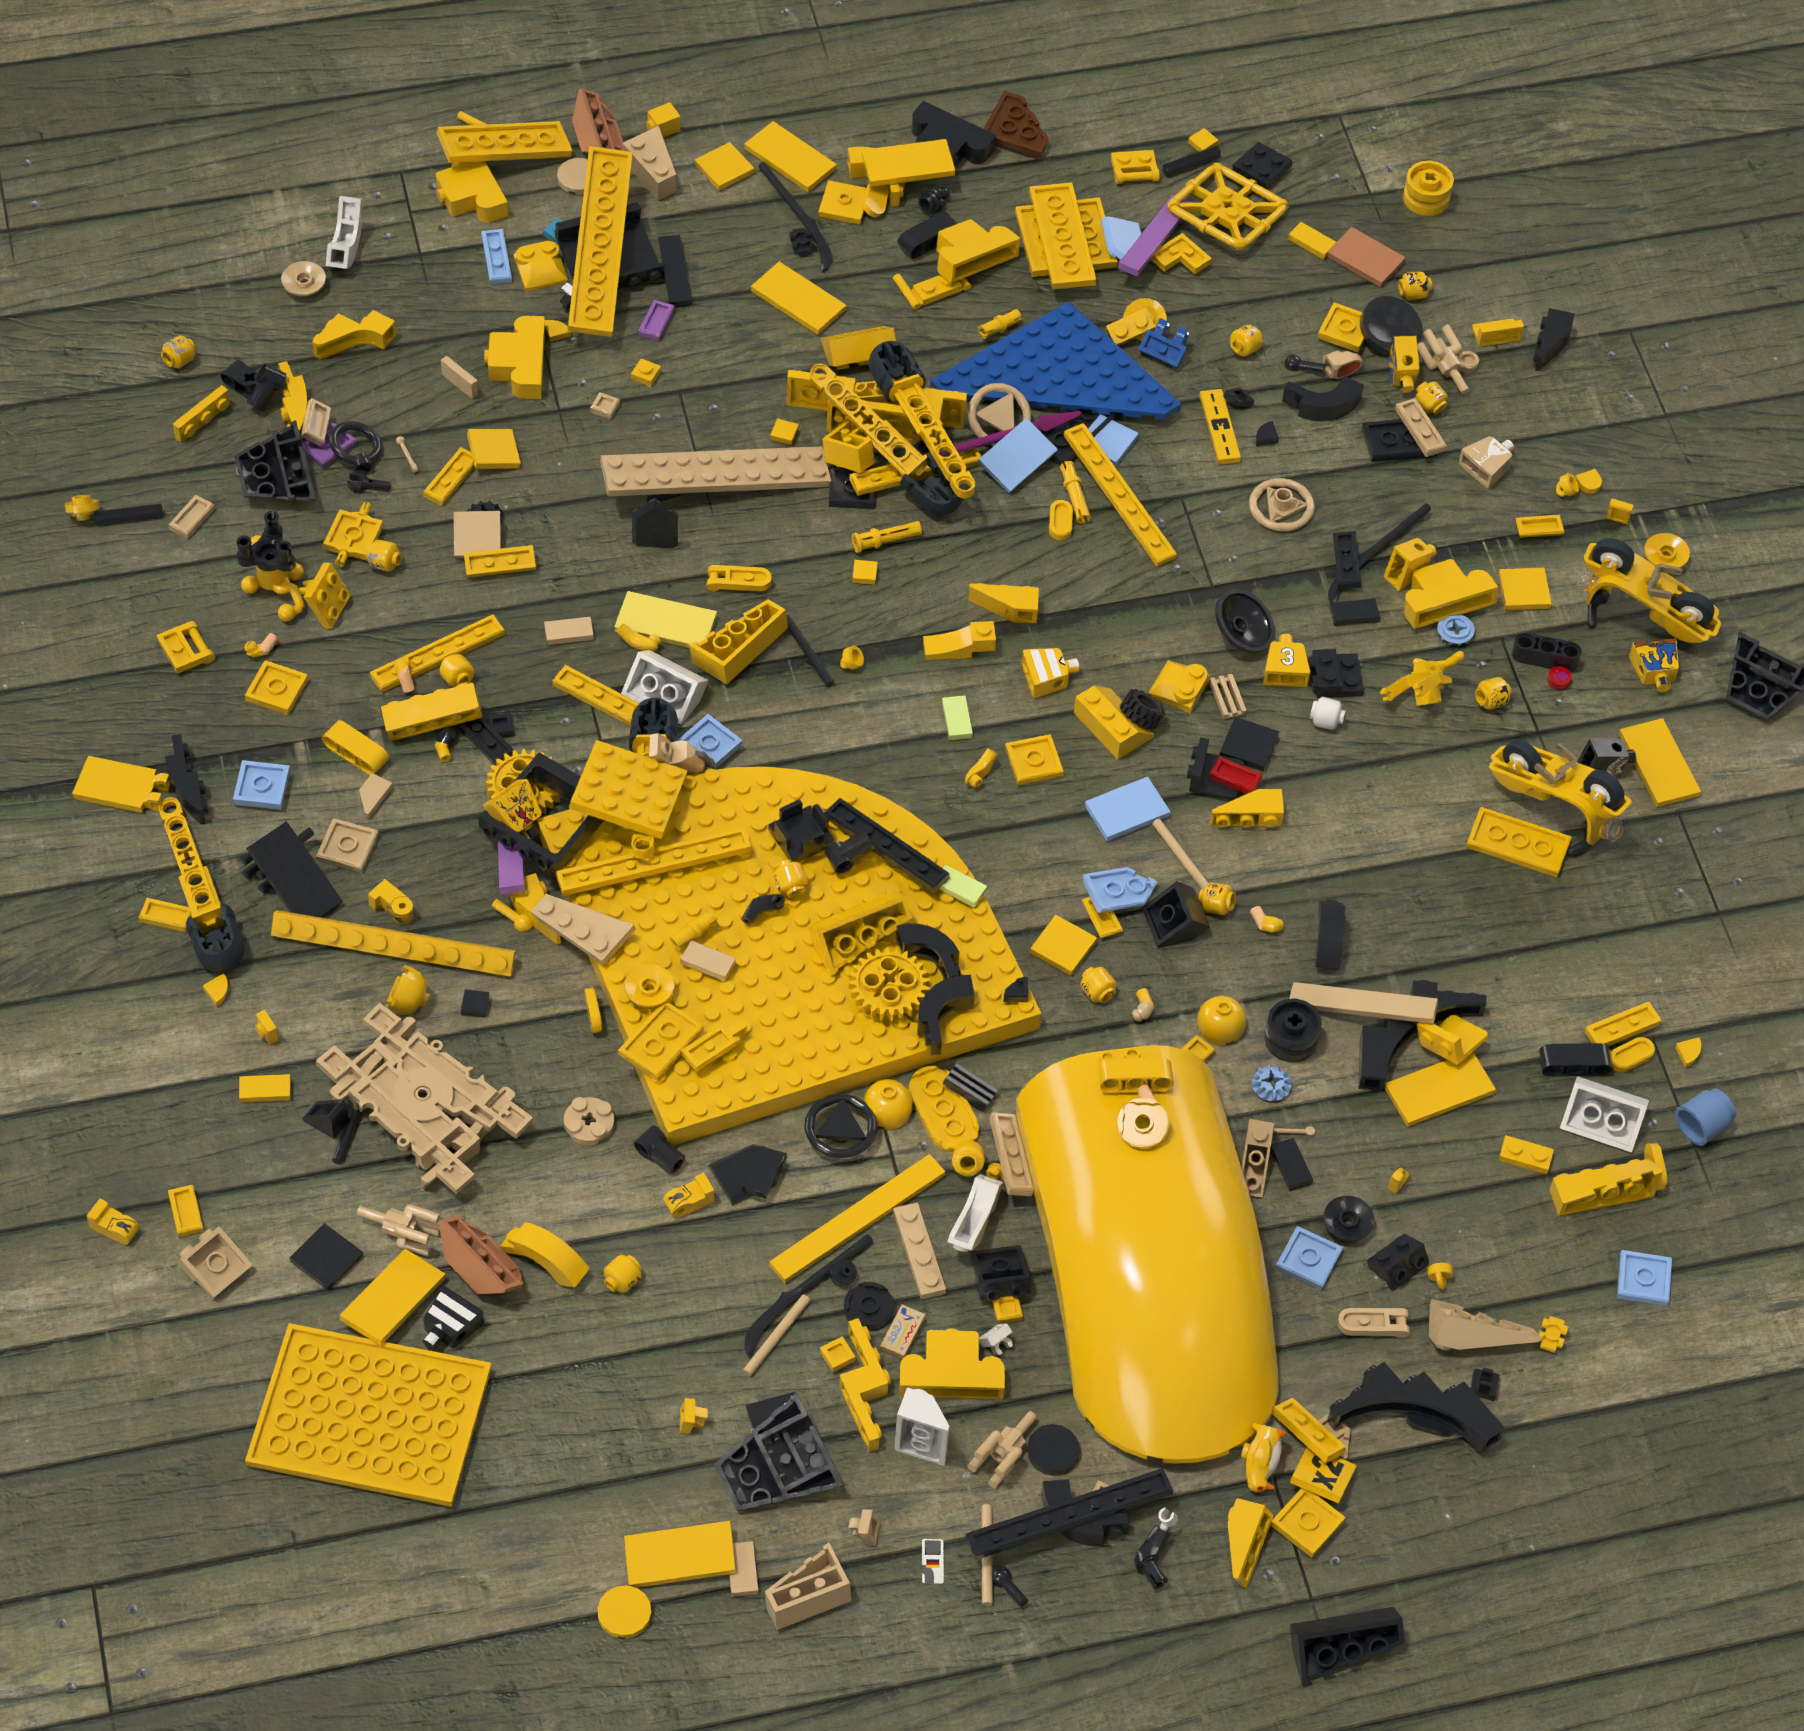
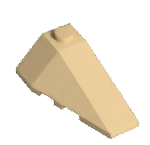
M1431 1299L1429 1337L1439 1349L1449 1351L1450 1348L1461 1350L1533 1343L1540 1340V1336L1533 1328L1507 1320H1500L1499 1323H1496L1495 1319L1487 1316V1314L1479 1312L1474 1316L1463 1311L1464 1307Z

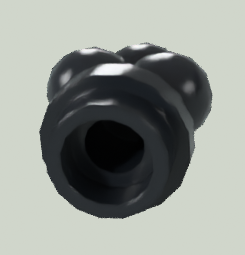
M934 187L931 191H925L918 200L920 208L926 213L942 210L946 204L945 200L950 196V191L947 187Z

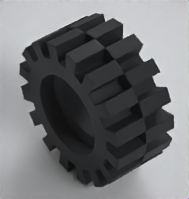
M1131 689L1120 704L1121 712L1126 714L1127 718H1131V722H1136L1138 726H1144L1145 729L1149 728L1150 730L1157 727L1166 713L1165 708L1162 707L1163 705L1160 702H1157L1156 698H1152L1149 693L1145 694L1143 690L1139 691L1138 689Z

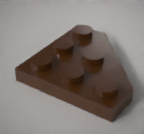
M1003 91L984 127L985 130L996 135V144L1041 158L1048 145V136L1041 130L1040 123L1033 111L1029 110L1025 98Z

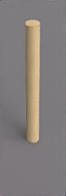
M1156 819L1152 825L1198 886L1204 889L1208 884L1207 880L1160 819Z
M802 1294L742 1370L748 1377L752 1376L810 1302L808 1296Z
M989 1504L981 1506V1528L992 1525V1506ZM992 1555L982 1558V1605L986 1607L993 1605Z

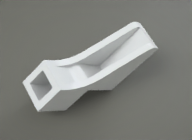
M982 1174L975 1177L968 1200L949 1235L948 1242L954 1244L953 1248L968 1252V1249L972 1251L981 1243L989 1216L995 1211L1004 1182Z

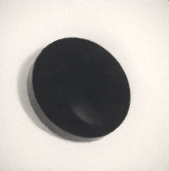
M1377 297L1370 301L1361 313L1360 329L1364 339L1372 348L1384 355L1389 356L1394 337L1416 336L1417 344L1422 337V323L1419 315L1411 305L1397 297Z

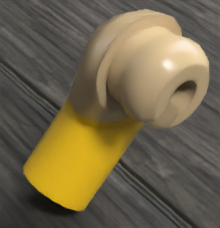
M1146 988L1136 992L1140 1004L1137 1006V1009L1132 1011V1016L1137 1022H1141L1143 1019L1146 1020L1154 1011V1004Z

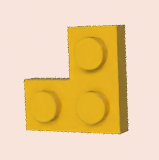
M1183 233L1162 245L1151 258V261L1164 272L1181 262L1194 274L1209 266L1212 260L1209 255Z

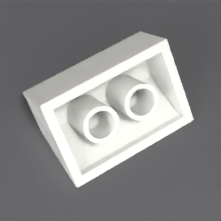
M650 650L640 651L635 658L621 694L638 703L649 698H662L674 707L678 716V724L681 725L700 702L709 680Z
M1577 1076L1560 1129L1632 1152L1649 1100Z
M907 1387L897 1413L894 1450L944 1466L947 1455L949 1424L933 1395L928 1394L922 1389Z

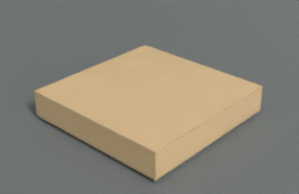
M500 511L454 512L455 558H464V553L501 549Z
M333 818L316 855V861L362 873L378 839L379 831Z

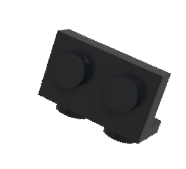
M1404 1233L1369 1258L1367 1263L1369 1269L1384 1276L1388 1287L1394 1290L1429 1264V1259L1424 1244Z

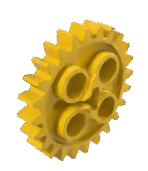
M523 749L519 755L513 750V756L511 757L506 753L504 754V761L497 758L496 766L491 765V772L487 773V796L493 798L507 788L536 756L535 750L533 749L530 754H527L526 750ZM535 783L531 786L542 813L546 814V806L553 809L554 802L560 801V794L545 785Z
M886 947L885 953L882 954L876 949L875 956L867 952L866 960L859 958L858 965H853V973H850L849 990H851V998L855 999V1006L862 1005V1013L870 1010L871 1018L876 1014H880V1021L885 1016H889L892 1022L894 1016L897 1015L900 1020H903V1013L911 1017L913 1009L919 1011L920 1003L929 991L930 979L927 978L928 971L923 970L922 962L916 964V956L909 959L908 951L900 955L898 948L894 950V953H890L888 947Z

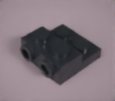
M1336 649L1312 650V655L1308 657V665L1313 673L1311 675V688L1316 690L1317 698L1363 696L1364 687L1357 653L1336 654Z
M1021 1245L970 1251L975 1284L980 1300L996 1301L1004 1296L1021 1298L1025 1294L1030 1293V1275Z

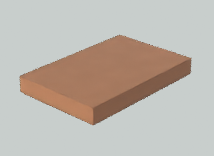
M1353 227L1327 252V258L1380 288L1404 264L1406 258Z

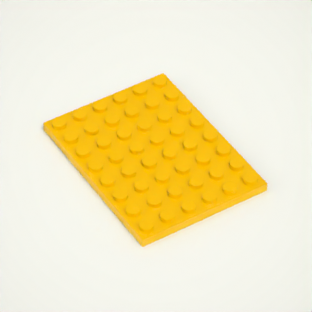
M289 1323L245 1464L250 1467L452 1507L491 1372V1363L387 1342L380 1346L367 1338Z

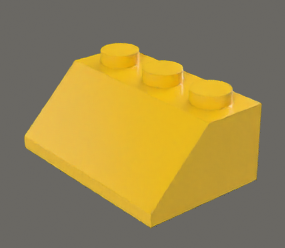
M887 326L821 337V343L830 366H836V370L849 368V364L856 362L858 366L869 364L870 354L876 346L886 341H896L894 328Z
M1092 686L1076 696L1074 714L1117 760L1154 738V733L1149 728L1145 729L1144 726H1138V723L1131 722L1132 719L1127 718L1126 714L1121 712L1120 704L1122 700L1111 688Z

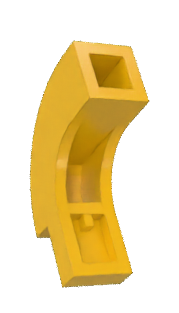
M848 148L847 163L850 178L868 177L862 158V150L873 148ZM905 182L887 184L891 207H897L900 204V197H903Z
M525 1222L521 1228L514 1227L513 1230L508 1232L506 1239L500 1245L505 1253L523 1255L539 1263L561 1286L576 1287L590 1269L567 1243L544 1228Z

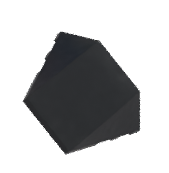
M296 420L291 422L290 426L282 431L272 433L273 436L265 441L257 442L234 456L244 498L316 501L315 490Z
M1739 631L1726 700L1768 721L1804 690V663L1801 662L1798 665L1760 646V641Z

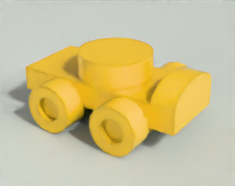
M1552 1316L1549 1319H1543L1541 1328L1546 1330L1545 1332H1539L1541 1349L1555 1353L1556 1347L1562 1349L1565 1339L1560 1338V1335L1566 1336L1569 1327L1564 1325V1320Z

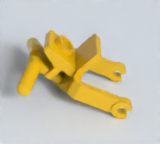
M1457 651L1444 661H1426L1415 658L1411 674L1381 689V695L1387 694V697H1383V701H1392L1394 697L1413 687L1417 706L1440 703V689H1444V684L1452 683V678L1443 675V670L1450 669L1464 658V653Z

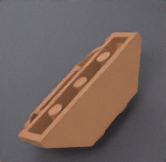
M580 88L572 122L581 151L588 154L589 146L623 151L621 133L617 121L609 108L601 101L602 98L598 93Z
M460 1215L440 1221L439 1227L445 1260L477 1294L505 1293L522 1287L523 1281L521 1280L520 1268L486 1232L471 1223L465 1222V1219Z

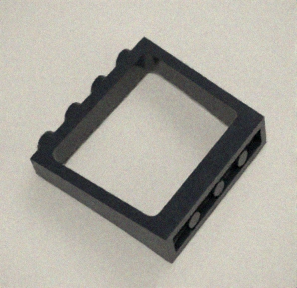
M539 752L513 782L527 779L530 786H533L535 783H541L571 801L581 776ZM486 810L478 817L479 828L483 830L488 838L496 837L505 848L510 849L513 847L518 850L523 859L528 860L531 858L536 861L540 869L544 871L549 869L554 873L562 870L605 821L588 815L558 853H552L491 817Z

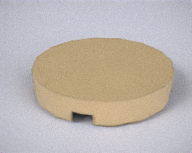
M569 159L558 168L557 181L565 192H575L576 195L584 194L588 159Z

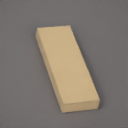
M1416 398L1396 404V412L1425 457L1446 451L1447 445Z

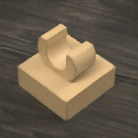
M863 1509L861 1519L850 1518L848 1529L853 1530L852 1535L860 1537L866 1546H876L881 1522L873 1510Z

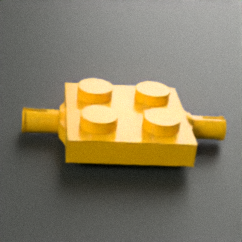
M363 502L359 512L339 510L323 543L324 550L339 554L335 560L337 566L343 567L347 557L366 560L367 547L378 539L383 528V521L371 518L368 515L372 508L370 503L367 502L366 505V502Z

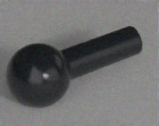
M1289 355L1284 361V366L1289 371L1303 369L1324 373L1326 369V364L1303 361L1297 355Z
M1005 1566L995 1567L992 1570V1583L997 1587H1003L1020 1607L1025 1606L1028 1603V1599L1011 1581L1012 1575L1010 1570Z

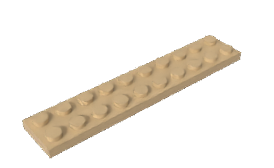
M822 446L601 455L600 459L608 496L830 487L831 482Z

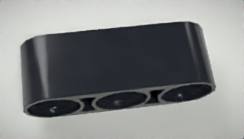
M942 211L903 232L898 238V245L912 259L918 258L937 247L939 231L958 223L946 211Z
M1519 633L1515 638L1512 649V657L1517 662L1549 669L1562 666L1570 672L1577 669L1582 653L1581 647L1577 643L1531 633Z
M1547 1044L1539 1049L1542 1074L1545 1076H1604L1613 1071L1610 1047L1607 1044Z

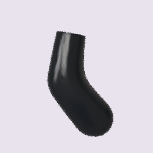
M772 894L754 898L745 910L741 920L747 925H752L760 913L782 909L785 903L784 896Z

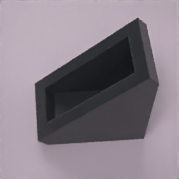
M344 1100L317 1101L302 1120L335 1139L349 1119L347 1104Z

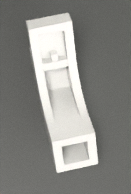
M339 196L337 225L333 240L327 245L326 266L348 269L353 264L362 228V198Z

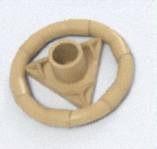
M993 383L979 389L973 395L968 407V420L975 436L978 438L988 436L983 432L976 417L999 431L1014 428L1013 397L1022 409L1023 420L1027 418L1031 422L1030 406L1024 395L1016 388L1004 383ZM988 393H1008L1005 397L976 413V408L981 399ZM998 442L989 445L995 446Z
M1274 478L1264 481L1254 488L1249 498V508L1252 516L1258 523L1271 530L1279 532L1297 530L1305 526L1314 515L1315 503L1312 494L1306 487L1290 479ZM1272 487L1291 488L1297 491L1305 500V502L1292 497V492L1287 488H1279L1275 490ZM1265 490L1269 519L1262 514L1257 506V501ZM1306 509L1299 520L1291 523H1278Z

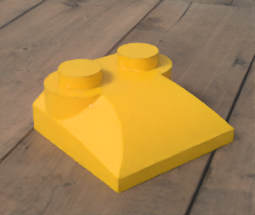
M544 241L522 246L514 254V261L526 292L568 282L559 254V246L555 242Z
M1168 660L1150 689L1149 694L1152 698L1191 713L1209 683L1210 675L1202 665L1191 664L1186 666Z

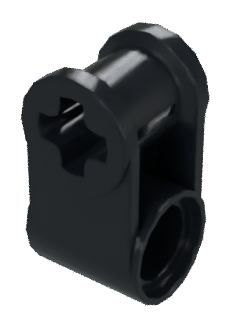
M237 359L220 374V377L226 386L248 399L257 383L258 372Z

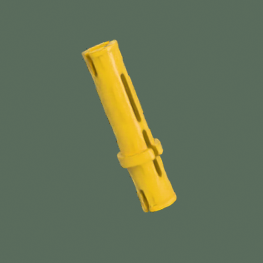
M1066 461L1064 462L1066 469L1063 463L1060 465V470L1064 477L1063 485L1068 490L1077 522L1084 524L1087 523L1085 516L1089 522L1091 515L1081 489L1082 482L1076 474L1074 463Z

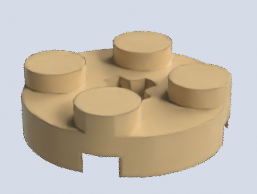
M575 1098L564 1114L565 1131L577 1144L585 1146L599 1144V1141L605 1137L607 1139L614 1129V1114L611 1110V1105L598 1098ZM593 1118L596 1122L585 1125L584 1119Z

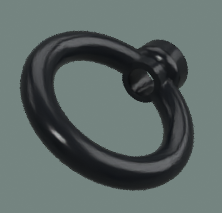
M347 421L336 425L330 432L329 445L339 459L354 465L355 471L363 470L367 473L372 470V463L382 453V441L375 430L360 422ZM348 430L362 432L371 439L373 450L368 455L366 453H358L355 456L350 455L339 446L338 437L342 432Z

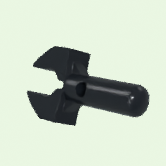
M363 470L351 472L349 479L352 481L347 480L348 488L357 494H361L365 488L388 491L391 489V482L368 479L366 472Z

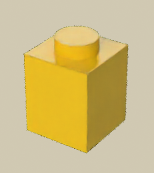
M671 103L647 111L648 121H646V126L648 130L659 126L663 138L680 131V115Z

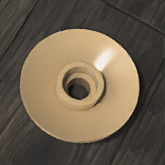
M300 261L289 265L283 271L281 281L287 292L296 296H309L323 288L326 282V275L324 270L316 263Z

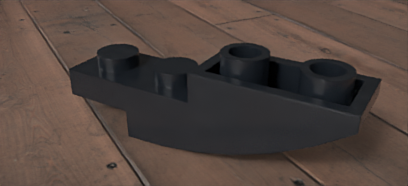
M181 734L173 735L174 755L165 756L170 783L184 809L197 822L205 824L204 814L209 812L207 800L201 799V795L205 794L203 780H198L197 771L192 772L191 762L186 763L185 761L186 757H190L188 744L182 743Z

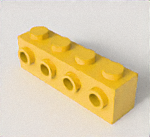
M461 683L454 688L438 689L431 694L415 695L408 700L392 701L385 706H381L386 732L391 741L483 718L478 694L473 683Z

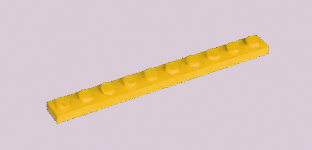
M279 910L274 911L271 936L504 976H511L513 973L515 951Z

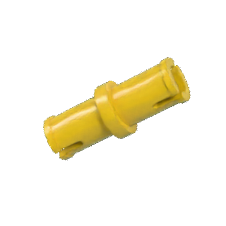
M1014 309L1005 315L995 316L992 321L978 327V330L983 329L979 331L980 336L986 339L997 332H1005L1008 327L1022 321V318H1018L1021 317L1020 312Z
M707 910L706 913L695 921L686 923L685 928L670 937L672 945L677 950H680L691 940L699 939L704 931L718 923L715 914L711 910Z

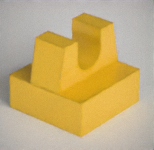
M685 1398L680 1409L679 1433L690 1434L693 1427H704V1421L708 1417V1409L695 1406V1399Z

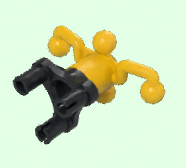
M269 511L264 515L266 526L262 536L255 535L252 538L240 536L236 541L238 546L236 554L238 564L243 567L256 566L257 578L254 576L243 578L241 588L248 594L257 592L259 587L274 590L277 594L290 592L295 606L283 604L277 612L278 617L282 621L290 622L297 614L302 613L305 605L299 588L295 584L290 583L289 579L293 581L301 579L304 569L300 564L296 563L295 557L292 554L291 543L283 541V528L279 523V514L274 511L273 518L272 511Z

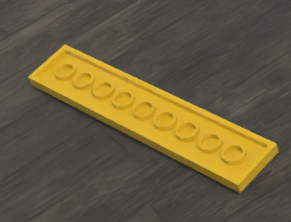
M589 146L567 331L612 337L633 152Z

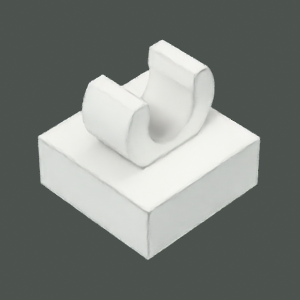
M1007 1323L998 1324L979 1338V1342L983 1348L991 1347L993 1354L1001 1355L1000 1342H1003L1006 1348L1013 1346L1011 1339L1006 1337L1012 1331Z

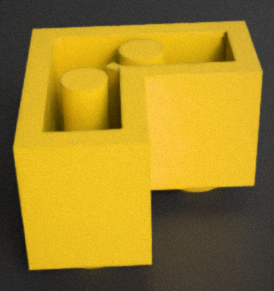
M848 419L822 438L825 462L862 473L875 463L872 439L866 438L867 436Z

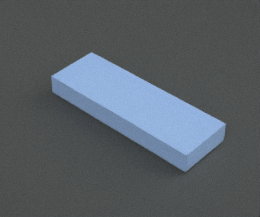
M503 229L481 231L490 285L512 283Z

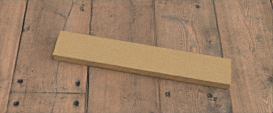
M1296 982L1293 983L1289 998L1307 1001L1317 1011L1434 1024L1438 1007L1437 998Z

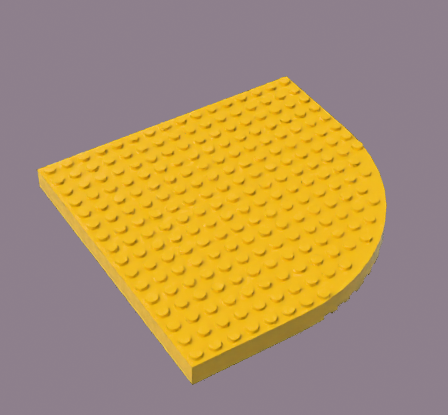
M775 767L708 769L705 772L686 775L662 839L655 837V848L745 827L751 844V852L563 896L565 901L633 924L636 928L605 965L588 955L624 1043L659 1007L639 1006L633 1003L626 995L624 984L628 973L635 967L643 964L660 965L671 973L674 979V991L667 1002L704 1026V1031L696 1040L720 1024L723 1026L728 1024L730 1027L741 1019L747 1025V1034L741 1038V1042L736 1047L698 1072L690 1066L682 1055L658 1081L634 1066L659 1127L671 1145L675 1146L819 1100L828 1095L851 1090L1040 1029L1042 1013L1029 986L1028 1002H1003L1005 989L1015 982L1016 979L1024 976L985 895H983L974 908L940 890H936L933 893L873 851L854 861V866L842 874L835 873L825 855V850L799 861L798 863H801L808 879L805 891L792 898L783 895L785 903L782 909L760 913L752 925H747L741 920L745 910L754 898L780 894L773 879V872L778 868L777 865L780 862L789 859L768 830V824L779 819V809L800 799L803 803V808L809 805L813 808V805L818 804L822 811L825 812L841 798L943 868L944 865H947L975 879L957 853L932 828L911 812L889 799L856 784L831 776L797 769ZM569 809L537 819L538 837L542 847L552 853H558L588 815ZM604 821L562 870L632 854L633 830ZM829 821V832L835 842H844L852 837ZM641 845L638 846L637 849L644 850L647 849L649 846ZM894 891L906 895L913 918L905 924L927 925L947 935L960 952L958 965L961 975H971L975 995L973 1009L949 1012L939 1022L942 1039L941 1055H931L930 1047L925 1046L924 1035H918L919 1011L913 1009L911 1017L903 1013V1020H900L895 1015L892 1022L889 1016H885L880 1021V1014H876L871 1018V1011L868 1010L862 1013V1005L855 1006V999L851 998V990H849L850 973H853V965H858L859 958L866 960L867 952L875 956L876 949L881 954L885 953L886 947H888L890 953H894V950L898 948L899 954L902 955L896 941V930L888 936L882 937L876 942V945L864 950L856 956L855 960L849 964L846 963L838 969V972L830 976L814 949L807 926ZM707 910H711L715 914L718 923L704 931L699 939H693L692 941L736 958V963L726 981L680 964V959L689 943L680 950H677L670 941V937L685 928L686 923L695 921L706 913ZM916 956V964L922 962L923 970L928 971L927 978L930 979L929 990L944 980L934 962L927 958Z

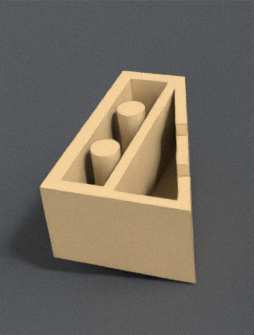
M659 126L622 143L623 151L633 152L631 171L658 201L676 193V173Z
M829 1542L813 1558H807L803 1562V1566L793 1573L789 1572L765 1591L766 1608L777 1630L851 1601L850 1582Z

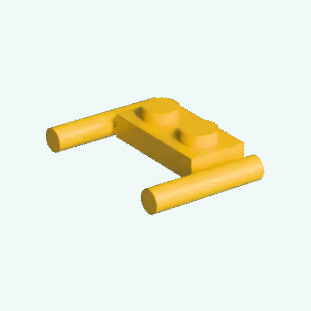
M896 274L893 277V280L914 310L919 309L922 305H927L962 290L968 291L971 288V284L966 277L950 283L942 275L913 285V289L909 288L900 274Z

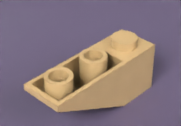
M1249 1119L1241 1168L1249 1195L1262 1198L1274 1123Z

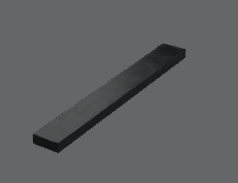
M1164 1468L966 1533L965 1538L974 1559L978 1560L1173 1495L1174 1490Z

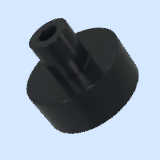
M846 1259L833 1263L829 1270L831 1281L838 1286H846L852 1283L857 1274L855 1265Z

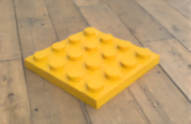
M1100 197L1077 200L1094 270L1116 268L1118 264L1117 257L1113 258L1107 251L1101 219L1105 217ZM1033 206L1015 207V215L1031 276L1049 275Z
M596 740L570 801L569 809L662 839L688 770Z

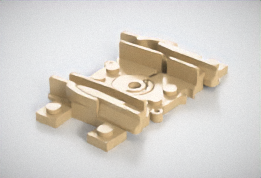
M381 1003L363 1019V1024L379 1036L372 1045L352 1061L335 1045L316 1060V1065L336 1083L330 1089L333 1100L346 1101L348 1099L354 1104V1109L356 1111L360 1109V1112L365 1108H372L374 1111L369 1115L370 1121H377L393 1137L397 1138V1148L400 1151H406L411 1146L418 1168L422 1167L426 1170L432 1164H436L421 1177V1187L423 1189H426L439 1178L455 1194L459 1193L475 1179V1174L465 1163L480 1152V1141L488 1132L498 1125L517 1139L533 1122L531 1115L512 1102L515 1098L513 1090L503 1087L498 1092L484 1081V1075H481L478 1079L470 1078L469 1076L473 1073V1067H465L448 1053L443 1052V1044L440 1040H434L429 1045L427 1038L417 1031L406 1041L416 1030V1020L412 1017H406L401 1022V1018ZM426 1092L427 1096L421 1098L418 1096V1093ZM442 1111H444V1112L448 1113L449 1115H451V1116H453V1117H456V1118L452 1121V1120H451L445 1113H443ZM462 1115V1121L457 1116ZM452 1146L457 1152L453 1154L447 1148Z

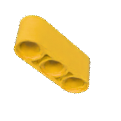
M341 720L337 721L322 736V741L327 748L368 775L375 774L390 759L383 747Z
M1110 1058L1102 1060L1098 1065L1100 1089L1107 1093L1137 1092L1138 1088L1143 1085H1148L1152 1092H1164L1170 1090L1174 1085L1172 1063L1167 1058Z

